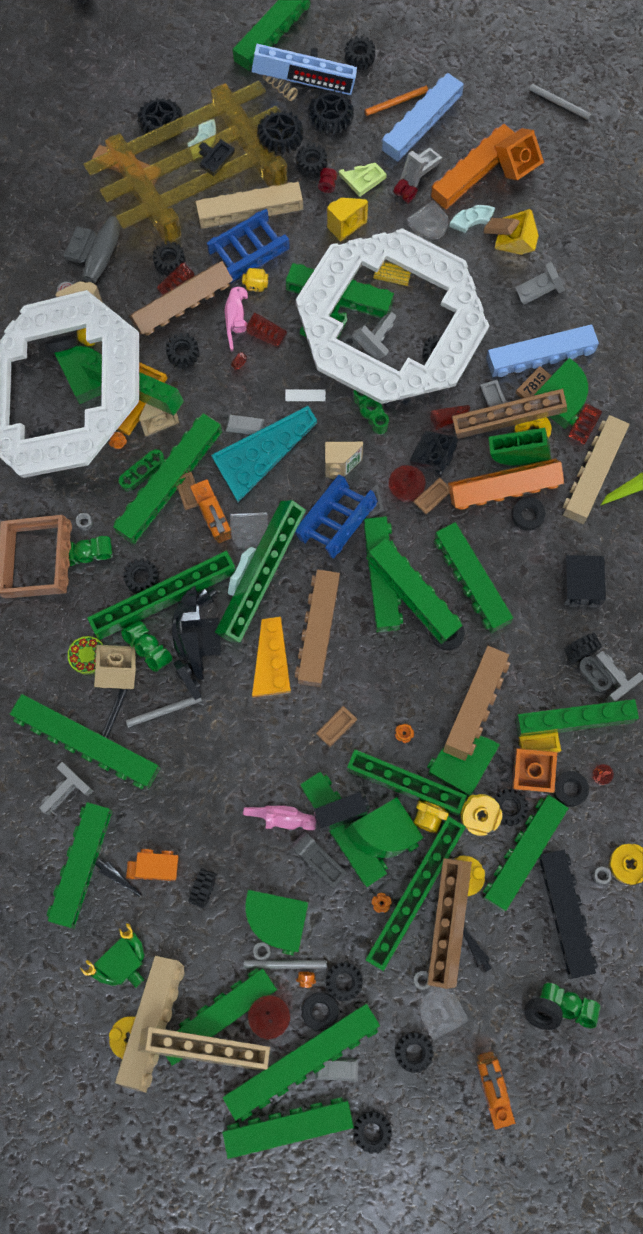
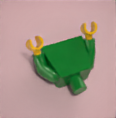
M126 923L129 930L122 932L119 928L122 938L94 965L89 960L85 961L90 967L87 970L80 968L84 975H90L98 982L110 986L124 985L129 980L135 988H138L145 981L138 972L144 965L142 962L144 959L143 945L132 931L129 923Z

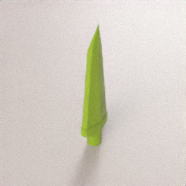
M643 472L606 495L601 505L643 490Z

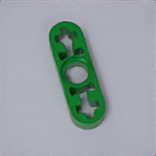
M152 450L119 477L121 488L124 491H132L159 469L161 462L165 459L163 453L160 450ZM153 457H159L160 461H154ZM144 466L147 468V472L142 475L138 474L137 469ZM124 480H130L131 484H125Z

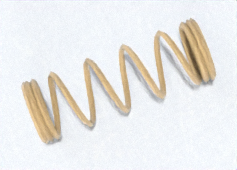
M263 75V80L267 81L268 84H272L273 88L278 89L280 87L279 84L278 87H274L273 81L272 83L268 82V80L272 78L271 76H267V78L265 79L266 75ZM286 86L283 92H280L278 89V92L283 93V96L287 97L289 101H292L298 93V90L293 87L285 96Z

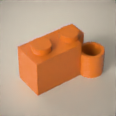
M141 849V853L137 852L136 862H127L126 878L176 881L178 855H174L173 851H162L161 854H153L154 850Z

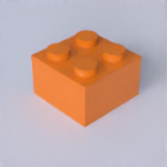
M521 128L495 145L505 178L519 180L544 163L534 130Z
M515 748L512 788L554 793L557 752Z

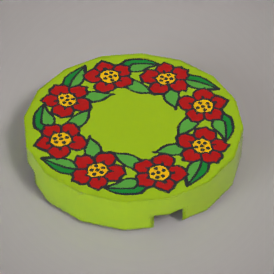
M91 636L75 640L68 650V661L71 667L84 675L94 674L96 645H103L101 641Z

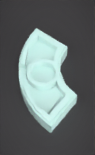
M214 119L198 124L199 131L194 140L187 143L193 161L202 157L199 154L201 149L198 147L202 142H205L210 147L213 146L216 139Z
M476 205L466 210L463 209L454 216L449 227L466 233L473 225H487L494 214L495 207Z
M250 547L241 555L239 565L230 578L229 595H234L256 551L255 548Z

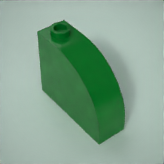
M75 346L68 350L55 352V356L79 405L102 395V383L89 378L80 365L90 351L100 353L84 346Z
M570 358L534 394L536 396L563 389L567 412L549 417L564 429L569 425L573 426L579 419L578 415L588 395L586 375L580 366Z
M546 428L489 437L490 455L498 463L524 466L551 460L550 443Z
M480 736L479 739H474L473 743L476 744L472 756H467L466 761L443 752V748L437 758L432 757L427 766L430 769L428 775L453 790L467 795V798L471 796L500 745L483 736Z
M397 797L355 821L344 830L356 847L364 853L377 858L395 857L406 850L410 853L419 847L418 842L423 839L422 834Z
M248 890L246 916L256 936L266 944L282 949L283 954L294 956V952L299 953L309 903Z

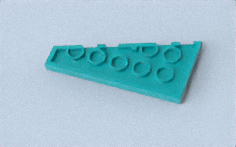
M309 406L211 455L237 503L317 424V419Z

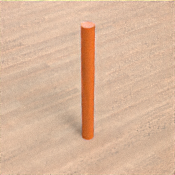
M428 87L418 88L364 110L365 115H372L427 93Z

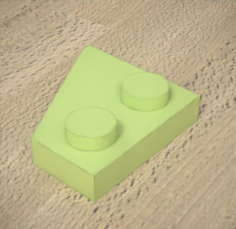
M376 163L356 166L354 170L344 171V169L339 171V176L359 197L387 177V174Z

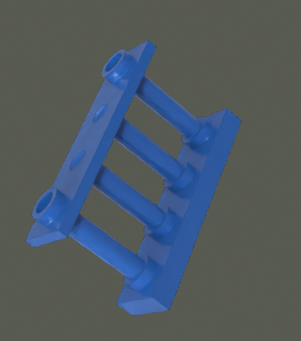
M267 209L256 212L254 216L207 242L208 253L211 255L217 251L227 265V270L233 279L230 283L243 277V274H246L249 268H258L290 249L289 238L286 234L278 237L267 223L269 221ZM261 226L272 242L266 246L262 245L252 230ZM247 235L257 248V251L248 254L238 239ZM230 243L233 244L243 258L236 263H233L223 247Z
M338 474L298 525L295 534L303 543H306L309 538H313L326 545L325 549L330 557L334 559L370 511L375 508L378 500L371 490L365 497L350 490L345 477ZM346 495L360 504L353 511L338 503L342 496ZM334 509L349 518L341 525L327 517L331 510ZM323 523L338 532L332 539H329L316 532L320 524Z

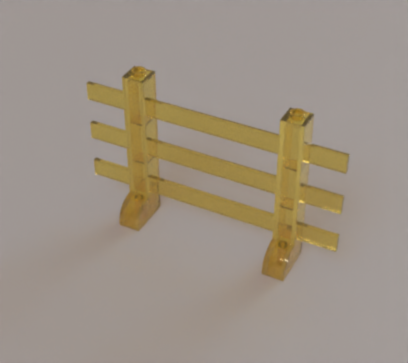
M260 81L234 93L231 92L226 83L217 86L211 90L212 103L126 143L120 133L105 140L107 153L84 163V167L90 176L115 164L124 179L101 189L100 193L105 201L109 202L133 191L141 205L116 216L123 229L149 217L165 244H167V241L171 243L181 238L178 215L172 208L168 209V207L252 166L256 167L268 187L287 184V163L281 156L275 157L274 152L269 154L268 149L264 150L257 137V126L260 124V119H264L265 114L270 115L271 111L276 113L279 109L277 106H274L249 118L241 107V104L266 93ZM218 115L222 116L229 127L144 169L134 156ZM220 139L228 144L238 140L246 154L226 163L215 176L207 172L162 195H159L151 182L203 157L199 154L201 149L198 147L202 142L213 148Z

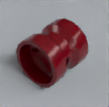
M332 168L322 169L318 189L324 193L334 192L338 173Z
M403 178L396 184L393 193L398 197L401 196L403 201L408 204L415 198L418 189L413 185L410 186L409 182Z

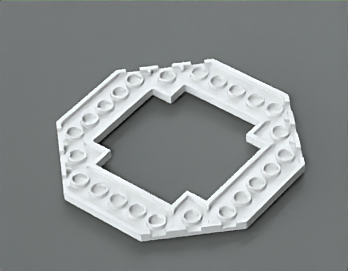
M399 229L389 234L385 232L372 235L371 238L349 240L345 244H331L296 298L297 309L317 370L381 404L456 386L489 329L481 301L475 291L473 279L469 275L466 260L405 229ZM385 259L447 290L441 301V306L455 312L426 364L422 365L407 358L400 372L338 340L337 337L342 331L344 324L329 317L360 266L363 265L378 272Z
M85 290L23 306L20 310V316L16 321L12 320L4 330L5 335L0 340V458L23 478L89 465L139 403V332L89 291ZM86 328L87 342L91 344L102 341V406L85 409V427L24 439L25 426L23 424L9 425L11 362L27 358L28 341Z

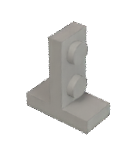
M430 147L419 155L414 151L410 152L400 180L404 178L409 182L410 186L413 185L417 188L420 177L440 164L443 157Z
M552 262L545 265L548 271L515 287L523 305L554 289H557L558 293L565 291Z
M390 312L379 320L372 331L364 325L355 330L351 336L372 358L379 360L389 352L381 341L385 338V332L393 327L394 324L392 322L397 316Z
M601 651L595 656V659L611 676L612 684L617 689L606 699L608 702H616L643 680V675L639 672L627 681L625 673L621 669L616 668L613 664V659L608 654Z
M63 762L56 768L67 779L59 782L55 787L56 791L52 795H47L39 807L48 816L76 787L87 797L93 793V790Z

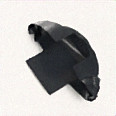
M193 586L182 597L181 603L174 611L172 638L177 656L191 665L197 679L204 680L202 656L221 654L220 636L215 633L219 625V618L200 619L196 586Z

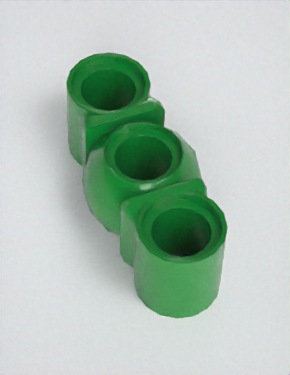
M354 390L353 400L358 405L361 416L368 420L369 425L372 426V430L376 434L387 432L389 417L384 413L381 403L366 395L360 396L358 395L360 392ZM368 407H373V408H375V409H374V410H368L367 408H368ZM382 421L384 424L378 425L376 422Z
M99 536L95 539L91 538V540H80L76 544L71 542V549L69 550L70 566L80 564V562L89 563L94 559L98 561L112 558L111 538L108 536Z
M135 621L121 630L122 637L126 643L135 648L136 653L140 657L145 658L144 661L152 671L157 672L172 662V655L162 644L159 645L155 636L148 634L149 630L143 622Z
M545 983L543 985L540 998H545L558 1004L562 1009L563 1018L575 1019V1023H579L581 1026L589 1029L597 1026L601 1009L598 1002L585 997L581 1000L573 992L564 993L565 989L553 983Z

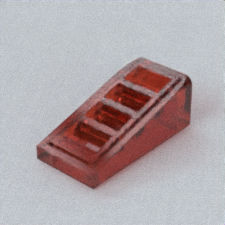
M182 263L157 289L164 295L168 292L167 286L171 290L175 288L171 284L172 282L177 287L194 277L195 274L185 263Z
M255 312L246 326L247 333L277 347L280 346L287 334V331ZM275 333H279L276 339H274Z
M586 403L568 436L585 444L603 411ZM585 412L595 416V419L585 415ZM582 418H584V419L588 420L589 422H591L592 424L589 425V424H587V423H585V422H583V421H581V420H582ZM580 424L588 428L589 430L585 431L578 427V425ZM575 430L585 434V437L583 438L575 434Z
M463 405L431 411L430 420L435 429L439 430L454 423L452 416L470 412V406Z

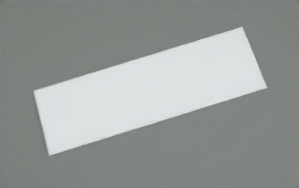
M286 390L285 401H325V390Z

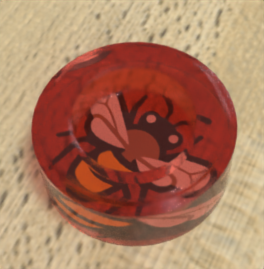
M240 352L233 359L231 366L235 370H239L247 361V355Z
M605 764L597 766L592 774L594 781L599 785L610 783L614 777L612 768Z

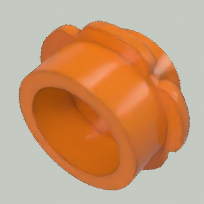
M115 432L109 441V445L115 449H120L127 443L126 437L121 432Z
M409 724L399 725L395 729V737L398 741L408 743L414 737V730Z
M378 893L377 896L372 898L371 903L377 913H386L390 910L392 901L385 893Z
M307 971L299 972L296 982L300 983V987L310 988L312 984L316 983L315 974Z

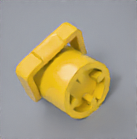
M419 800L416 806L418 812L414 819V824L420 829L437 834L442 820H447L449 812L435 804Z

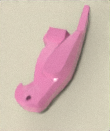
M242 287L231 289L224 309L231 352L234 351L232 331L242 333L247 330V323L244 320V308L241 301L244 298L247 299L248 294Z
M265 806L243 809V815L264 818L267 829H272L275 826L295 830L298 827L306 830L316 829L317 821L315 816L304 814L295 807Z

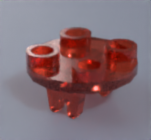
M405 465L396 468L391 473L389 489L402 502L417 499L425 490V477L418 468Z
M272 995L260 997L250 1007L248 1014L249 1026L260 1038L274 1039L279 1037L289 1026L290 1013L286 1003L279 997Z

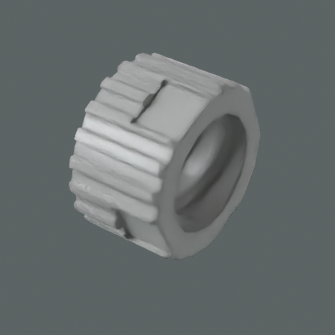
M80 513L76 517V525L80 530L88 531L93 526V519L88 513ZM82 519H87L88 523L86 525H81L80 521Z
M600 866L594 869L592 878L596 884L605 885L611 881L612 874L608 868ZM599 871L605 872V880L598 878L597 874Z
M264 942L255 944L253 948L255 958L257 960H267L271 954V947ZM264 946L267 950L264 956H259L257 953L258 948Z
M419 971L415 974L413 983L416 988L425 990L430 987L428 985L429 973ZM424 975L427 978L425 985L418 983L419 976Z

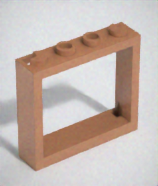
M63 515L1 521V597L6 599L67 593V586L69 584L68 568L70 567L69 550L71 549L70 532L72 531V524L69 519ZM58 528L54 584L12 588L16 532Z

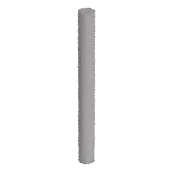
M534 84L530 86V91L587 120L591 118V113Z
M193 697L136 716L126 720L127 726L129 728L199 703L202 699L200 697L194 700Z
M244 960V968L326 969V961Z

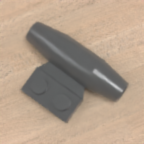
M109 216L97 234L91 229L76 227L64 253V258L77 263L86 261L82 275L84 281L95 284L107 267L117 244L122 224L118 218Z

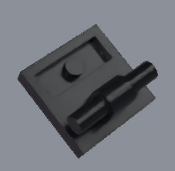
M425 431L409 461L415 466L436 470L435 475L441 477L453 459L458 439L456 436Z

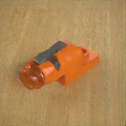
M208 479L190 486L214 540H217L219 544L231 539V529Z
M493 1051L477 1055L478 1061L476 1062L482 1081V1089L494 1129L515 1124L510 1107V1099L497 1056H494Z

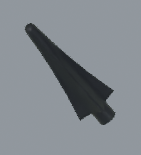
M204 588L198 595L199 609L214 602L212 597L218 594L214 588L208 592Z
M98 859L95 865L100 868L99 873L124 886L136 896H141V892L132 886L108 860L105 863L102 859Z
M464 926L463 935L471 950L477 968L481 966L486 973L492 969L488 963L491 958L483 951Z

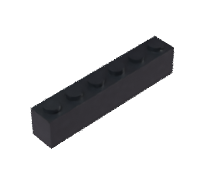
M565 850L541 854L538 859L568 979L596 974L595 969L598 968L595 956L591 955L592 941L590 936L586 935L585 927H587L585 916L581 915V898L575 892L574 886L577 884L574 874L570 872V856L566 854Z

